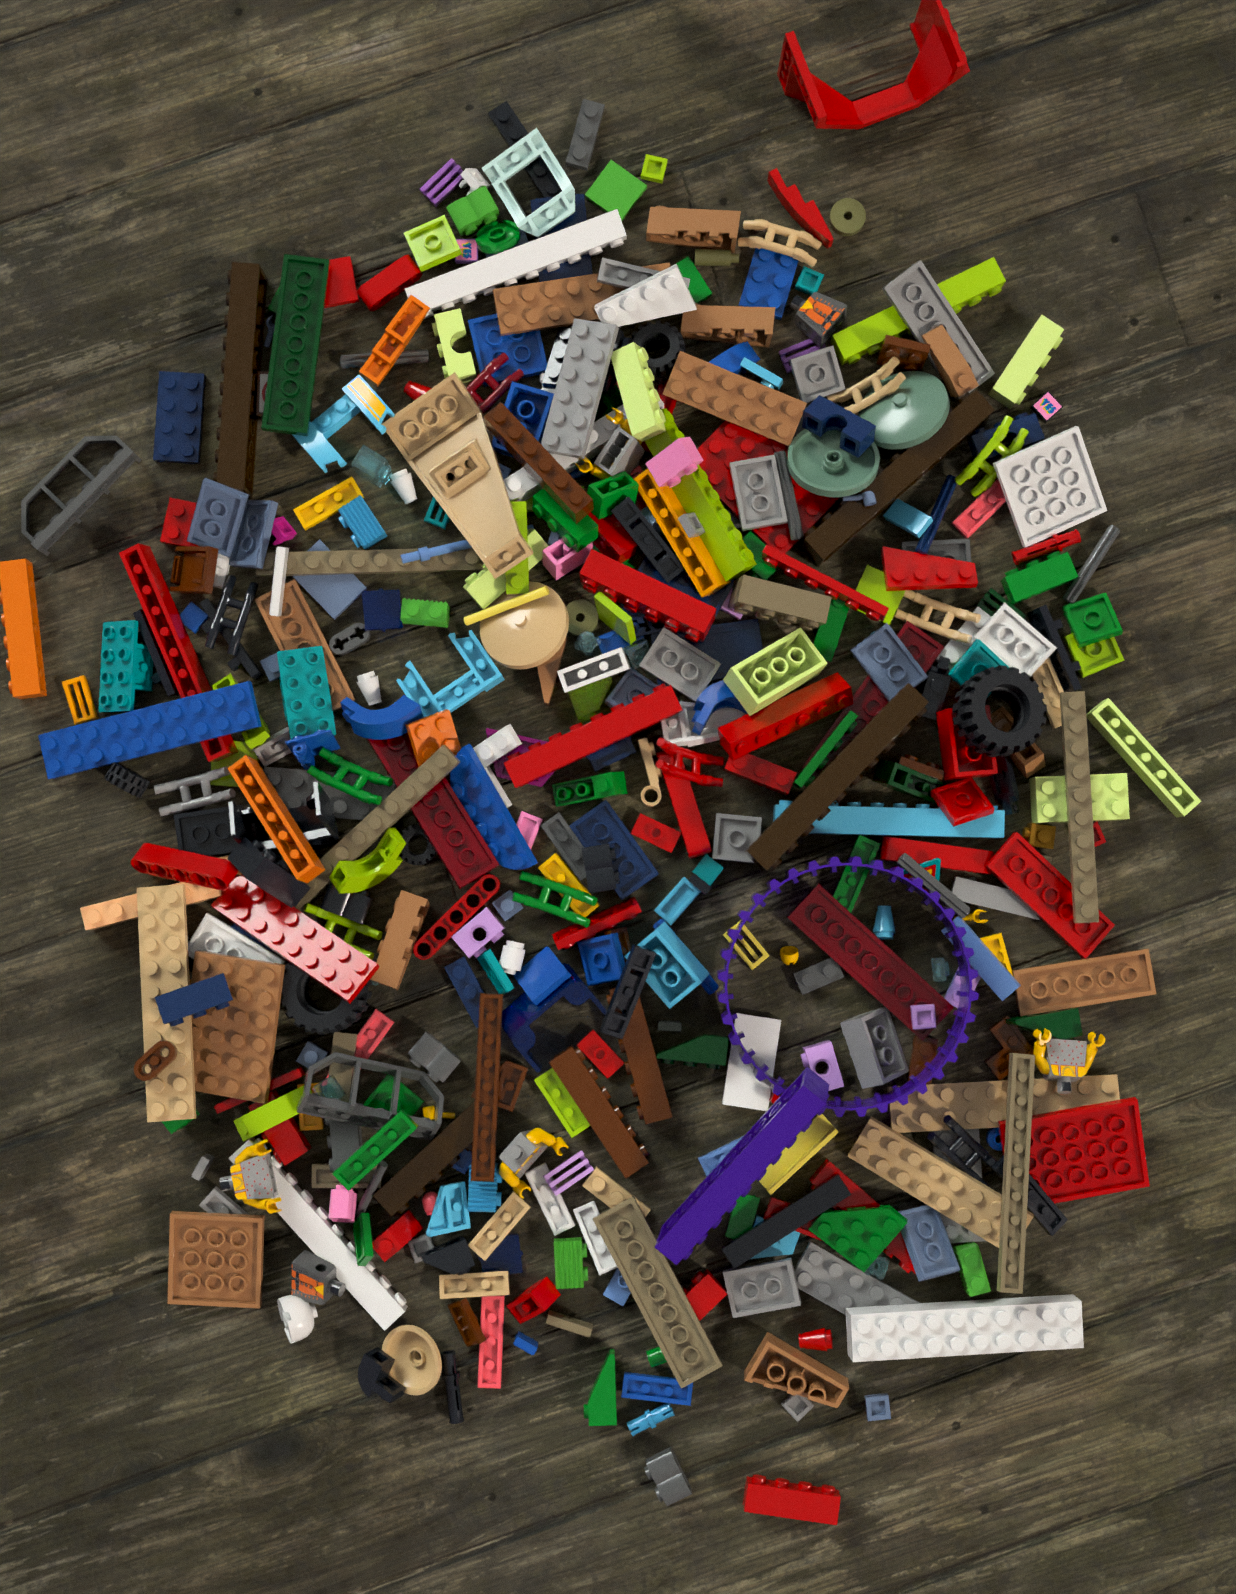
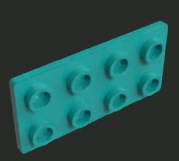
M136 620L103 623L99 712L134 711L135 690L152 691L153 660L147 646L137 643L138 621Z
M315 646L278 651L279 682L290 740L295 736H307L323 729L331 730L335 736L336 728L323 647Z

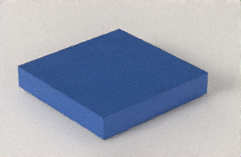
M618 933L577 942L588 986L620 979L625 962Z
M546 946L525 964L521 971H517L513 976L531 1001L537 1006L572 975L554 952Z

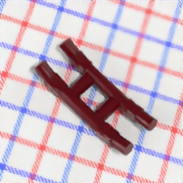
M504 352L497 358H494L466 387L483 414L510 389L512 381L517 382L524 376L523 371L517 369L500 384L491 376L509 360V357ZM484 382L493 390L485 400L475 392Z

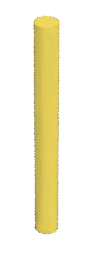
M543 586L464 617V622L468 626L549 594L548 587Z

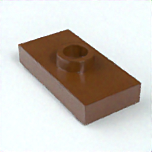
M467 1298L452 1301L447 1305L467 1347L481 1344L486 1340Z

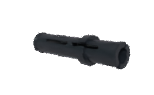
M447 1350L441 1352L443 1365L442 1380L445 1381L449 1423L459 1424L464 1422L458 1379L460 1371L457 1370L456 1352L454 1350Z

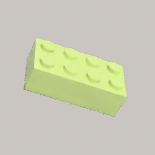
M800 627L731 667L723 681L749 716L817 677L827 665V662Z
M1127 773L1090 775L1093 821L1130 819ZM1065 776L1030 778L1032 823L1068 822Z

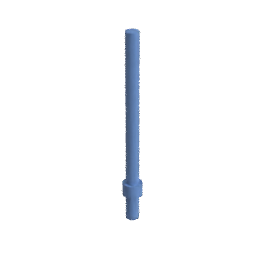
M531 524V525H527V529H528V530H529L530 528H533V529H534V527H533L532 524ZM467 540L427 548L426 546L418 548V551L402 554L401 560L403 564L416 560L422 562L430 560V557L472 547Z

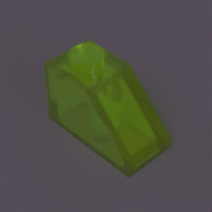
M611 676L568 692L578 720L583 718V721H588L596 715L595 713L600 711L612 685Z

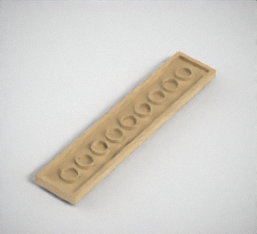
M185 885L137 888L144 1054L159 1041H171L177 1048L176 1059L156 1078L145 1081L147 1122L196 1119L192 1017L190 1015L183 1018L184 1023L170 1027L169 1023L164 1025L155 1000L157 996L190 985ZM164 1048L162 1051L164 1057L169 1055L167 1048ZM147 1064L145 1072L150 1073L151 1066Z
M1117 1074L1083 1076L1078 1081L1071 1082L1072 1093L1059 1094L1057 1092V1081H1048L1044 1078L1034 1079L1032 1115L1120 1100ZM1008 1080L926 1085V1093L921 1094L915 1091L908 1095V1103L905 1105L898 1101L889 1103L890 1128L898 1133L951 1130L943 1121L947 1115H950L964 1129L999 1128L998 1121L1006 1120ZM893 1086L887 1087V1091H892Z

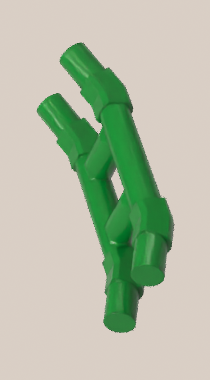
M322 747L318 755L338 767L335 775L332 777L313 765L307 771L308 774L315 777L322 784L329 785L368 804L380 805L382 797L362 790L367 780L377 785L389 787L393 784V778L383 776L374 771L371 772L343 759V757L338 756L334 752L332 753ZM347 771L359 776L353 786L342 782Z
M521 871L520 880L542 886L543 888L539 899L514 892L512 901L562 917L586 928L590 925V919L571 910L569 911L572 898L595 906L598 901L596 897L543 876ZM551 890L564 894L560 907L547 903Z

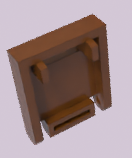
M176 546L175 551L184 553V557L174 556L170 583L180 585L179 587L170 586L169 591L173 593L212 594L219 549L211 546Z

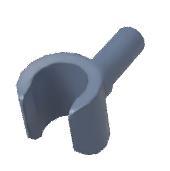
M273 314L266 320L268 327L264 343L266 347L270 346L274 334L275 324L271 321Z
M872 491L843 497V501L863 500L865 507L877 503Z

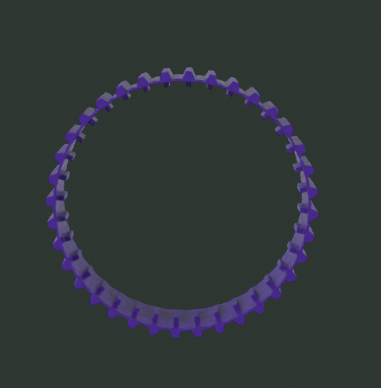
M854 856L848 857L846 863H841L838 857H830L826 859L825 865L819 866L814 860L806 862L803 871L798 872L795 868H790L785 871V879L779 882L775 879H770L766 882L768 887L766 892L762 895L754 893L750 897L753 904L748 911L739 910L737 916L741 921L736 929H728L727 935L731 938L729 948L721 949L720 956L725 959L724 969L717 971V978L723 981V990L717 992V998L726 1007V1011L721 1014L723 1023L732 1027L728 1037L732 1045H740L742 1048L739 1053L741 1061L744 1065L752 1063L754 1065L753 1073L755 1078L759 1081L768 1079L772 1092L777 1096L788 1088L783 1085L785 1080L780 1076L776 1080L766 1072L769 1068L765 1063L760 1066L754 1061L752 1056L756 1053L752 1048L747 1051L740 1039L744 1038L745 1035L743 1031L736 1032L733 1019L738 1017L736 1012L730 1013L728 999H734L733 993L727 992L728 979H733V973H728L731 958L736 959L737 954L732 953L734 944L737 939H743L744 936L739 933L746 921L750 923L753 921V918L750 917L753 910L758 905L764 907L766 903L763 900L771 892L775 891L776 894L782 892L779 887L785 882L791 880L793 884L798 883L797 877L807 872H810L811 877L817 876L816 870L824 867H830V873L837 872L836 866H849L850 872H857V867L869 869V875L876 876L877 872H881L890 876L889 882L895 883L897 879L908 886L906 888L907 892H917L923 898L921 903L926 906L929 904L937 915L934 918L944 923L947 932L944 934L946 938H951L955 951H952V954L957 957L959 971H956V975L960 976V991L957 990V995L960 996L958 1009L954 1010L953 1015H956L951 1030H947L949 1035L942 1047L939 1046L937 1048L939 1052L930 1063L926 1062L924 1064L926 1067L917 1076L911 1075L909 1077L910 1081L900 1087L897 1085L893 1086V1090L886 1094L873 1093L874 1097L861 1100L859 1096H856L853 1101H841L839 1097L834 1096V1100L826 1101V1104H828L827 1108L831 1109L836 1117H842L845 1110H854L859 1117H863L867 1109L876 1107L881 1113L887 1112L889 1103L898 1101L905 1105L908 1103V1095L913 1092L926 1093V1083L933 1077L939 1080L944 1077L941 1068L946 1062H956L958 1056L954 1051L958 1043H967L969 1037L964 1033L966 1024L974 1022L976 1017L970 1012L971 1001L978 1000L979 993L972 990V980L978 977V970L970 968L969 958L974 955L973 948L965 947L962 937L967 933L965 928L955 926L952 921V917L955 914L954 910L942 907L938 903L941 895L937 891L924 890L921 878L911 877L908 879L904 877V869L901 867H891L889 870L884 869L883 861L870 860L868 864H862L861 858Z

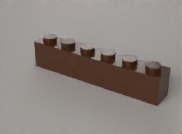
M502 402L484 416L486 428L576 524L594 510L593 499Z
M616 987L609 989L610 994L606 995L608 1006ZM639 997L624 1037L619 1039L618 1042L621 1053L626 1052L628 1061L624 1062L627 1075L632 1074L634 1083L630 1084L633 1097L639 1098L640 1106L636 1107L639 1119H644L645 1124H650L672 1118V1113Z
M571 1045L551 1058L549 1063L624 1177L627 1178L649 1163L647 1156L650 1154L643 1143L638 1145L634 1139L637 1134L630 1124L626 1126L621 1118L624 1115L618 1105L613 1107L609 1101L611 1095L606 1087H600L596 1079L599 1077L592 1066L587 1068L583 1062L586 1057L579 1047L575 1049Z

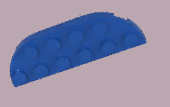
M471 744L465 745L456 755L460 763L450 772L451 788L499 865L508 869L522 870L537 864L535 856Z

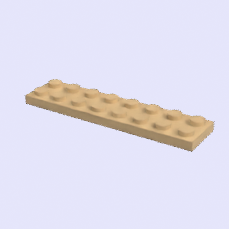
M871 1116L849 1151L848 1157L999 1248L1002 1195ZM1028 1210L1026 1228L1034 1217V1214Z

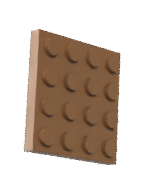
M172 1211L170 1213L168 1304L261 1308L265 1215Z

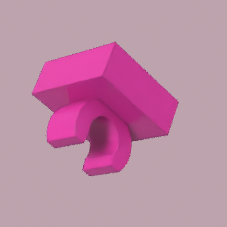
M284 516L274 519L271 535H274L276 540L273 542V545L281 544L295 537L297 532Z

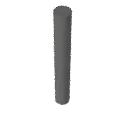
M381 1161L378 1164L356 1209L355 1219L361 1213H365L388 1167L386 1162Z

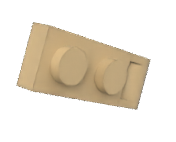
M647 738L638 740L650 785L642 790L641 801L647 807H654L661 800L658 778L662 777L661 770L656 767V764L654 765L652 758L653 755H656L653 742L648 743ZM646 791H655L658 796L657 800L652 803L647 802L644 798Z

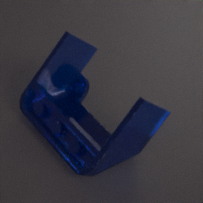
M567 963L562 964L572 976L537 1006L524 992L502 1011L503 1030L537 1073L541 1071L542 1066L529 1051L536 1040L535 1033L529 1027L533 1021L563 996L573 1005H581L590 998L604 1015L607 1011L604 1004Z

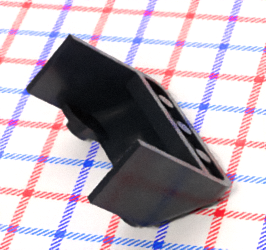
M318 781L313 782L314 792L306 798V805L288 809L313 850L339 842V832L329 797ZM233 801L228 802L231 836L239 844L244 837L252 842L254 839H257L266 847V850L269 851L271 849L282 857L252 807H247L241 811Z

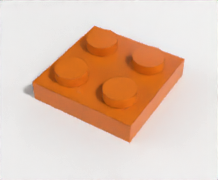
M448 709L405 724L418 767L442 745H446L455 756L461 749L451 713Z

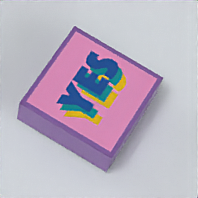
M456 239L462 255L455 257L456 264H472L477 262L478 247L476 239Z

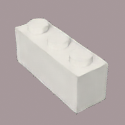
M620 647L561 669L557 673L564 692L568 693L631 668L624 649Z

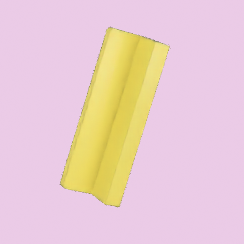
M823 1114L820 1116L816 1115L811 1120L812 1124L805 1132L800 1131L797 1134L795 1143L789 1149L784 1148L777 1163L774 1165L770 1164L766 1168L767 1171L759 1182L770 1195L838 1133V1130Z

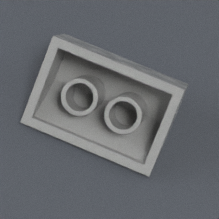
M885 1006L854 1016L840 1023L862 1089L883 1085L909 1072L890 1012Z

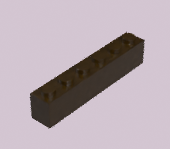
M474 1102L373 1195L391 1216L396 1212L399 1215L410 1206L407 1202L413 1196L418 1199L427 1190L424 1186L429 1181L435 1183L444 1174L441 1171L447 1165L451 1168L461 1159L459 1154L464 1149L467 1152L472 1149Z

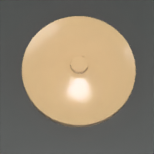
M529 582V592L547 585ZM548 587L549 594L481 620L480 637L482 644L496 662L511 669H529L546 662L560 649L568 633L569 615L565 603L552 588ZM505 591L485 609L523 594L506 595Z

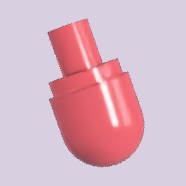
M432 1191L424 1194L422 1198V1205L427 1216L432 1215L438 1195Z

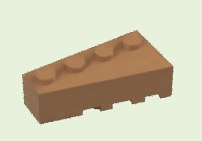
M660 205L650 207L646 241L699 249L731 250V253H734L741 211L667 208Z
M695 303L697 310L684 312L682 315L681 334L683 339L740 344L748 341L750 346L769 348L773 334L775 307L706 306Z
M401 890L393 907V916L389 918L385 928L387 932L385 939L380 941L377 949L379 956L376 963L379 965V969L370 980L399 990L413 952V947L417 942L430 907L428 899Z
M769 1332L764 1336L744 1370V1381L763 1384L764 1387L771 1389H780L794 1396L807 1397L808 1400L835 1408L839 1407L849 1390L848 1378Z

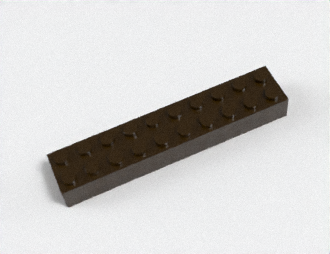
M232 262V268L228 270L227 275L230 292L226 293V305L229 306L228 315H225L224 318L227 337L223 338V350L226 353L225 359H222L221 362L224 382H220L222 404L218 406V417L221 418V425L217 427L216 431L219 449L215 451V462L218 463L217 472H214L213 481L249 495L248 499H253L258 416H256L257 371L262 369L268 278L260 264Z
M977 390L971 395L969 392L964 394L954 406L955 409L950 407L946 421L932 437L916 446L905 448L903 454L899 451L890 459L886 469L883 466L878 469L874 481L867 488L853 494L858 495L866 491H872L877 501L875 505L865 507L863 500L842 501L835 513L830 511L821 519L822 521L819 523L820 526L818 528L813 526L804 534L805 536L802 538L804 542L800 548L817 567H820L968 438L972 432L976 431L987 421L995 409Z
M907 683L744 853L763 872L768 869L770 871L774 870L782 862L780 857L784 853L790 854L797 847L798 843L796 840L800 836L802 838L806 837L815 828L812 823L816 819L818 821L822 820L831 811L828 807L832 803L834 805L839 803L847 793L844 790L848 786L850 788L854 787L863 778L860 773L863 770L866 772L879 761L877 756L880 753L882 755L887 753L895 744L893 739L895 737L899 739L911 728L908 723L911 720L915 722L927 711L925 706L929 701L910 683Z

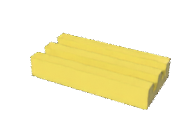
M737 922V924H735L730 929H736L739 922ZM743 925V932L763 956L759 958L744 938L738 940L756 960L754 963L748 959L736 943L733 948L750 969L753 970L770 955L747 927ZM725 932L723 936L730 943L731 938L727 935V932Z

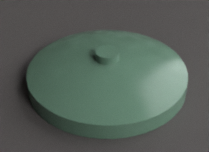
M922 371L901 372L905 375L906 379L893 394L887 395L859 412V417L876 425L874 443L877 446L886 449L913 447L928 440L942 427L949 413L950 401L944 384L937 377ZM898 373L881 380L882 386L893 380ZM873 387L867 392L864 398L875 392Z
M804 429L797 434L789 446L787 466L792 478L805 490L825 497H846L861 492L874 481L880 462L878 448L873 442L857 458L839 448L840 431L830 430L819 437Z

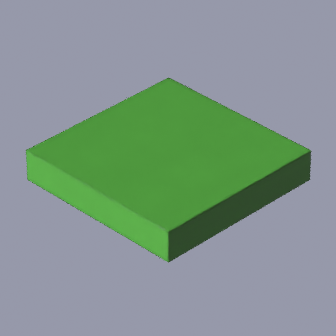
M610 160L586 192L585 198L605 213L617 209L621 221H623L645 192L647 185Z

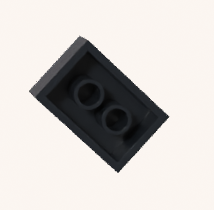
M244 837L227 859L247 880L290 908L296 907L311 887L307 883L297 880L285 860H280L281 857L271 849L269 851L266 850V847L257 839H254L252 842Z

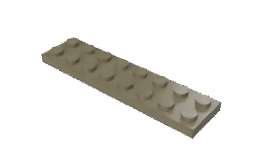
M632 1196L595 1216L593 1221L680 1387L683 1388L722 1367L723 1364L666 1256L654 1248L657 1239L635 1197Z

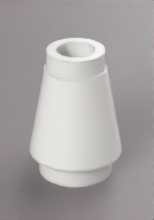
M407 469L398 471L390 476L392 480L390 483L402 500H404L405 504L418 499L411 473H408Z
M371 671L357 676L358 682L356 683L368 705L382 702L378 675L376 676L375 672Z

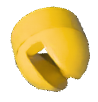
M785 946L780 949V958L784 964H795L798 961V948Z

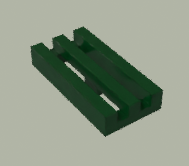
M992 588L987 591L976 605V607H980L992 617L995 613L983 604L986 602L996 611L1000 606L989 598L991 596L1001 605L1004 603L1009 605L1022 618L1027 616Z

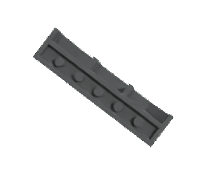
M85 436L21 501V533L32 542L31 545L48 556L50 554L48 551L50 547L75 522L79 524L82 521L80 517L103 493L108 495L110 493L108 488L135 461L139 463L142 459L118 436ZM118 443L123 447L114 454V459L108 465L106 464L99 469L96 477L76 459L89 444ZM73 462L92 481L84 484L82 492L77 497L71 498L65 505L47 486ZM44 491L63 511L54 515L50 520V524L44 530L42 529L37 532L33 537L30 534V504Z
M334 1052L308 1068L304 1091L297 1106V1113L379 1130L397 1114L401 1077L419 1081L436 1102L434 1121L426 1117L410 1116L418 1125V1128L409 1136L432 1141L442 1123L444 1095L423 1071ZM333 1062L353 1066L349 1103L337 1098L330 1099L310 1093L312 1075ZM360 1068L394 1075L390 1111L384 1108H372L356 1103Z

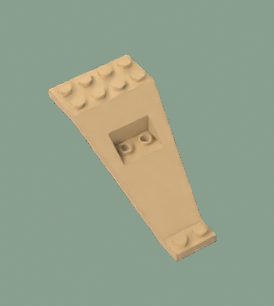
M455 372L394 414V417H390L381 424L386 427V433L495 579L533 554V550L520 533L490 435L485 425L482 410ZM466 460H471L473 467H467L465 464ZM453 473L455 479L449 480L447 474Z

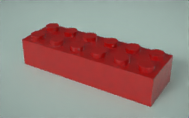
M591 549L579 573L581 584L584 585L583 589L593 594L595 592H602L614 603L616 601L622 603L626 610L632 613L638 611L645 615V619L653 623L659 621L665 624L664 627L671 632L677 633V631L686 634L685 637L692 642H704L715 620L716 608Z

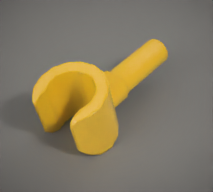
M977 909L973 914H969L962 919L964 921L974 920L977 923H986L988 920H980L979 914L987 911Z
M435 1106L422 1108L424 1117L431 1120L435 1119ZM443 1112L442 1118L455 1119V1113Z

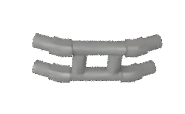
M225 766L199 775L154 785L155 794L180 789L183 801L159 807L160 816L184 812L235 797L236 792L234 789L212 794L210 781L230 775L227 769L229 767ZM201 783L204 797L192 800L189 786Z

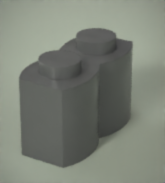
M428 1031L422 1035L408 1052L411 1056L409 1060L418 1068L421 1065L428 1070L427 1075L436 1083L439 1080L444 1082L461 1062V1059Z
M672 1447L646 1459L647 1466L644 1467L648 1479L650 1481L654 1480L657 1485L655 1493L660 1502L664 1501L666 1506H669L692 1494L690 1483Z

